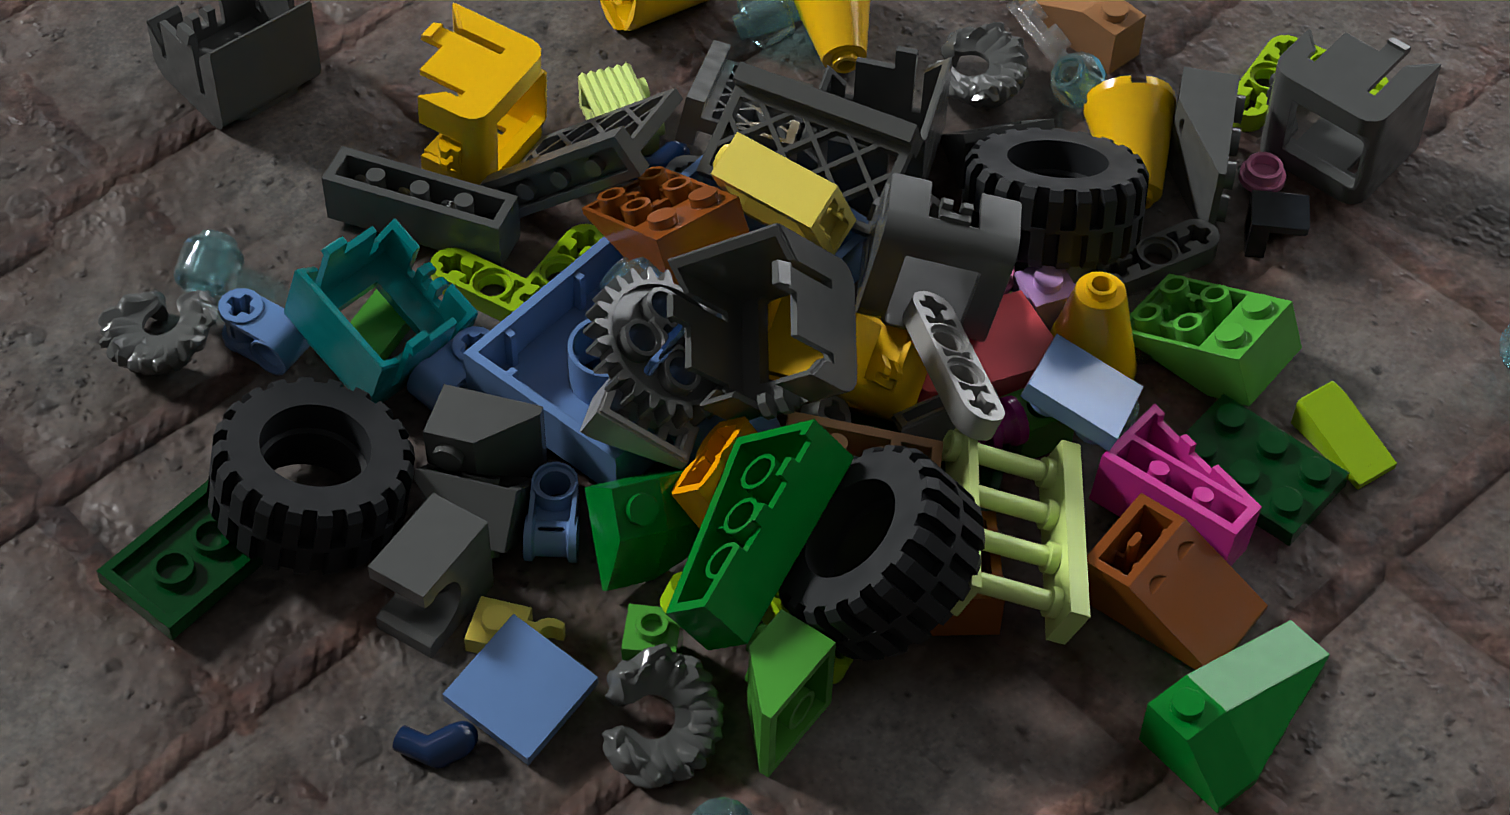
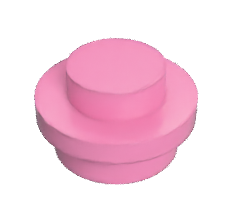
M1254 153L1240 167L1239 181L1250 192L1252 190L1278 192L1285 184L1286 172L1280 158L1272 153Z

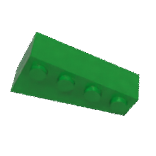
M815 419L737 437L666 611L667 616L708 651L748 644L854 459Z

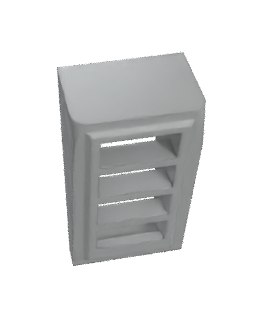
M609 377L592 398L580 432L599 442L683 470L688 464L699 428L687 422L682 428L676 429L671 419L659 427L656 424L654 412L648 413L642 420L639 419L637 415L638 405L632 401L623 408L620 406L623 393L619 389L610 392L604 389L611 380ZM648 427L655 429V433L652 434L651 432L647 431ZM668 434L676 437L673 445L666 442Z

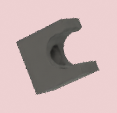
M432 493L368 566L369 578L396 592L376 617L378 629L432 658L475 608L480 597L485 596L494 585L488 522Z

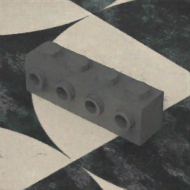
M344 146L341 147L321 178L328 218L365 229L373 226L379 233L393 219H396L418 244L437 250L454 247L464 249L503 267L521 236L518 196Z

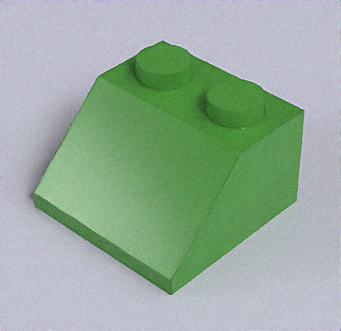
M783 609L777 613L768 625L761 623L746 645V651L749 652L748 670L745 676V681L748 683L747 709L758 769L766 777L772 774L832 701L836 642Z

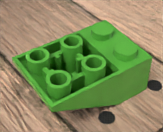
M1169 273L1130 313L1135 348L1207 396L1220 398L1225 394L1239 404L1250 406L1302 348L1292 301L1187 278L1181 275Z

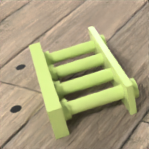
M956 428L949 430L943 439L942 460L945 461L946 473L974 497L975 503L979 507L1035 522L1038 529H1041V544L984 529L985 549L982 551L1037 565L1039 571L1043 573V588L981 572L980 566L978 575H972L969 581L971 590L963 602L959 600L950 612L958 616L977 593L1038 609L1041 615L1045 617L1046 640L1065 645L1090 618L1081 445L1061 440L1048 457L1036 460L980 444L978 440L962 434ZM979 465L1034 480L1035 485L1039 487L1040 502L979 485Z

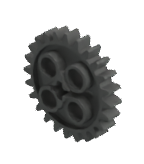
M647 267L640 275L633 268L623 277L615 276L592 299L595 304L585 314L592 322L583 330V334L595 340L586 349V354L600 357L601 360L593 369V372L595 374H608L611 380L604 389L607 392L619 389L623 393L620 401V406L623 408L632 401L638 405L637 415L639 419L642 420L648 413L654 412L655 421L659 427L664 425L669 419L672 420L676 429L682 428L687 422H690L694 427L698 426L706 418L711 419L715 415L700 408V403L713 390L718 389L722 391V386L685 369L684 326L659 355L660 361L649 370L648 375L644 373V368L649 360L666 343L669 336L668 333L678 325L676 322L670 323L667 319L668 295L675 294L715 316L718 312L687 297L679 283L677 285L673 283L670 270H665L657 278L652 267Z

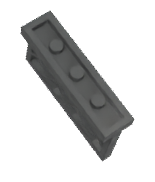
M713 40L686 96L675 141L693 146L699 132L713 135L736 85L732 78L739 63L727 59L731 47L730 44ZM788 78V79H791V80L800 82V83H802V84H805V85H808V86H811V87L814 86V85L809 84V83H805V82H802V81H799V80H795V79H792V78ZM742 102L735 118L739 131L766 121L760 107L746 102ZM768 111L771 118L779 115L774 112ZM792 120L775 128L783 148L795 142L801 122ZM732 127L727 137L734 134ZM770 130L750 138L773 151L778 150Z
M740 61L732 78L736 85L696 171L700 176L714 180L710 173L713 170L715 156L723 145L730 144L737 132L748 138H753L770 130L778 149L774 152L786 158L814 146L822 166L812 170V172L821 177L826 176L834 184L831 173L858 162L866 183L842 194L848 202L871 192L875 200L878 197L876 189L885 187L886 183L890 184L894 172L905 174L911 158L916 159L923 144V139L917 124ZM742 102H746L760 107L766 121L739 131L735 118ZM768 111L774 112L779 115L771 118ZM792 120L804 123L810 137L783 148L775 128ZM732 127L734 134L727 137ZM812 127L818 128L823 131L814 134ZM836 136L848 139L854 153L827 164L819 144ZM856 143L865 145L867 147L858 150ZM880 152L897 157L890 173L871 180L863 162L864 159ZM856 220L850 231L864 237H869L871 221L867 224Z
M675 87L545 135L539 139L519 164L487 175L480 185L518 196L519 218L640 177L649 167L648 162L640 151L683 98Z

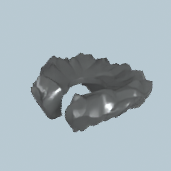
M1002 22L983 24L978 28L969 26L951 32L948 35L947 42L941 46V54L944 60L953 57L949 97L969 104L974 108L982 106L994 109L1011 100L1023 88L1025 79L1029 77V71L1027 70V59L1029 56L1023 47L1024 39L1012 36L1010 32L1005 31ZM967 55L979 56L989 64L988 70L978 76L960 74L955 68L960 56Z
M158 290L126 294L120 299L117 306H110L99 315L98 324L101 326L100 333L103 335L99 344L101 348H107V357L112 362H117L118 366L128 368L131 372H140L145 376L159 377L161 374L165 375L171 370L180 371L182 367L192 360L195 352L202 351L205 348L210 327L216 324L218 319L217 299L211 296L210 290L185 292L177 299V308L180 312L178 324L167 333L150 335L144 331L145 324L149 318L162 322L168 321L164 294Z
M663 643L642 650L629 661L622 660L615 670H610L607 674L609 690L605 697L613 706L624 707L639 701L643 697L657 695L668 700L675 711V723L671 731L658 739L645 738L635 730L622 725L605 730L602 733L604 738L603 751L614 770L624 774L635 786L652 789L660 788L664 784L670 785L675 780H688L694 777L695 769L705 768L707 765L706 758L715 754V743L723 738L721 727L724 724L722 715L724 704L718 697V690L711 683L713 675L702 668L701 660L690 655L672 652L669 645Z

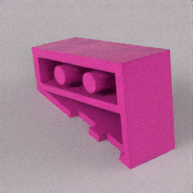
M1154 404L1115 442L1110 451L1107 450L1102 455L1089 499L1121 517L1139 494L1143 493L1185 518L1224 560L1232 566L1246 551L1262 506L1219 465L1211 468L1195 452L1197 444L1187 434L1179 437L1163 421L1165 413Z

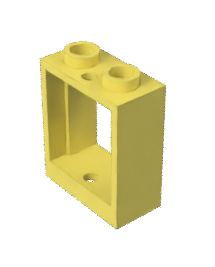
M739 132L735 134L730 144L723 145L715 156L713 170L710 174L720 189L739 196L744 214L765 226L780 223L835 255L856 222V218L838 185Z

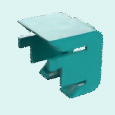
M393 219L377 237V230L371 226L350 242H347L344 237L336 239L320 250L323 253V258L319 270L315 266L295 270L284 309V315L304 336L310 346L344 385L352 391L357 387L368 392L371 396V401L374 403L379 401L383 403L406 387L410 374L420 362L430 358L453 339L459 331L472 327L478 316V311L453 283L449 286L450 283L444 277H438L434 281L430 278L437 270L431 262L424 263L417 268L416 272L412 269L420 246L396 219ZM373 288L380 292L416 333V336L406 343L402 353L395 358L385 361L381 359L340 312ZM446 289L442 301H440L438 297L441 296L443 290Z

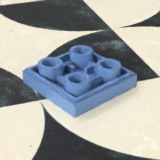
M1056 334L1024 388L1021 397L1029 402L1039 414L1053 417L1073 429L1076 435L1084 442L1097 444L1103 449L1110 451L1119 438L1143 386L1059 334Z
M513 614L442 695L443 700L529 766L598 685V677Z

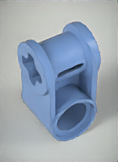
M237 288L228 291L221 297L218 311L221 319L225 322L222 328V339L225 346L231 351L237 352L259 364L269 373L283 375L310 347L304 336L284 315V308L260 296L255 291L247 288Z
M472 326L459 331L441 349L414 368L407 382L408 392L432 411L444 384L467 389L463 354L466 351L465 343L467 349H469L490 330L484 327Z
M549 462L540 466L533 474L529 510L524 523V561H533L535 556L565 557L568 563H577L580 539L578 476L575 470L566 463ZM560 494L561 496L553 497L551 495Z

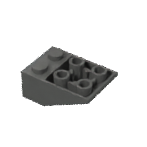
M1184 67L1176 103L1167 168L1193 218L1206 220L1215 226L1216 221L1225 222L1229 194H1223L1222 191L1223 189L1232 190L1237 162L1230 161L1228 158L1229 156H1237L1241 136V128L1233 127V123L1241 124L1246 96L1237 95L1240 75Z

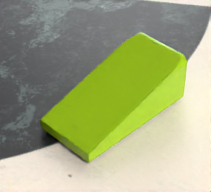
M1334 381L1323 385L1298 400L1291 424L1325 458L1350 473L1348 481L1356 489L1359 490L1396 468L1397 462L1348 395Z

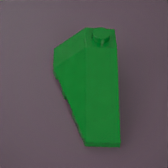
M672 467L585 487L602 591H610L654 580L689 557L700 529L672 496L673 487L685 468L681 470Z
M1289 620L1185 675L1149 702L1139 740L1216 813H1219L1257 782L1265 768L1266 762L1276 745H1279L1289 723L1299 706L1303 704L1327 663L1330 654L1292 620Z

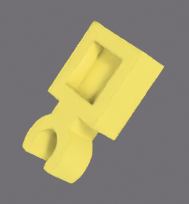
M481 596L464 638L465 651L478 654L513 614L545 638H554L556 640L564 641L566 636L565 623L555 618H544L534 622L531 607Z

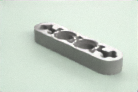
M928 291L915 292L902 315V319L917 352L956 429L972 439L987 441L993 437L1005 415L1004 408L952 306L935 293Z

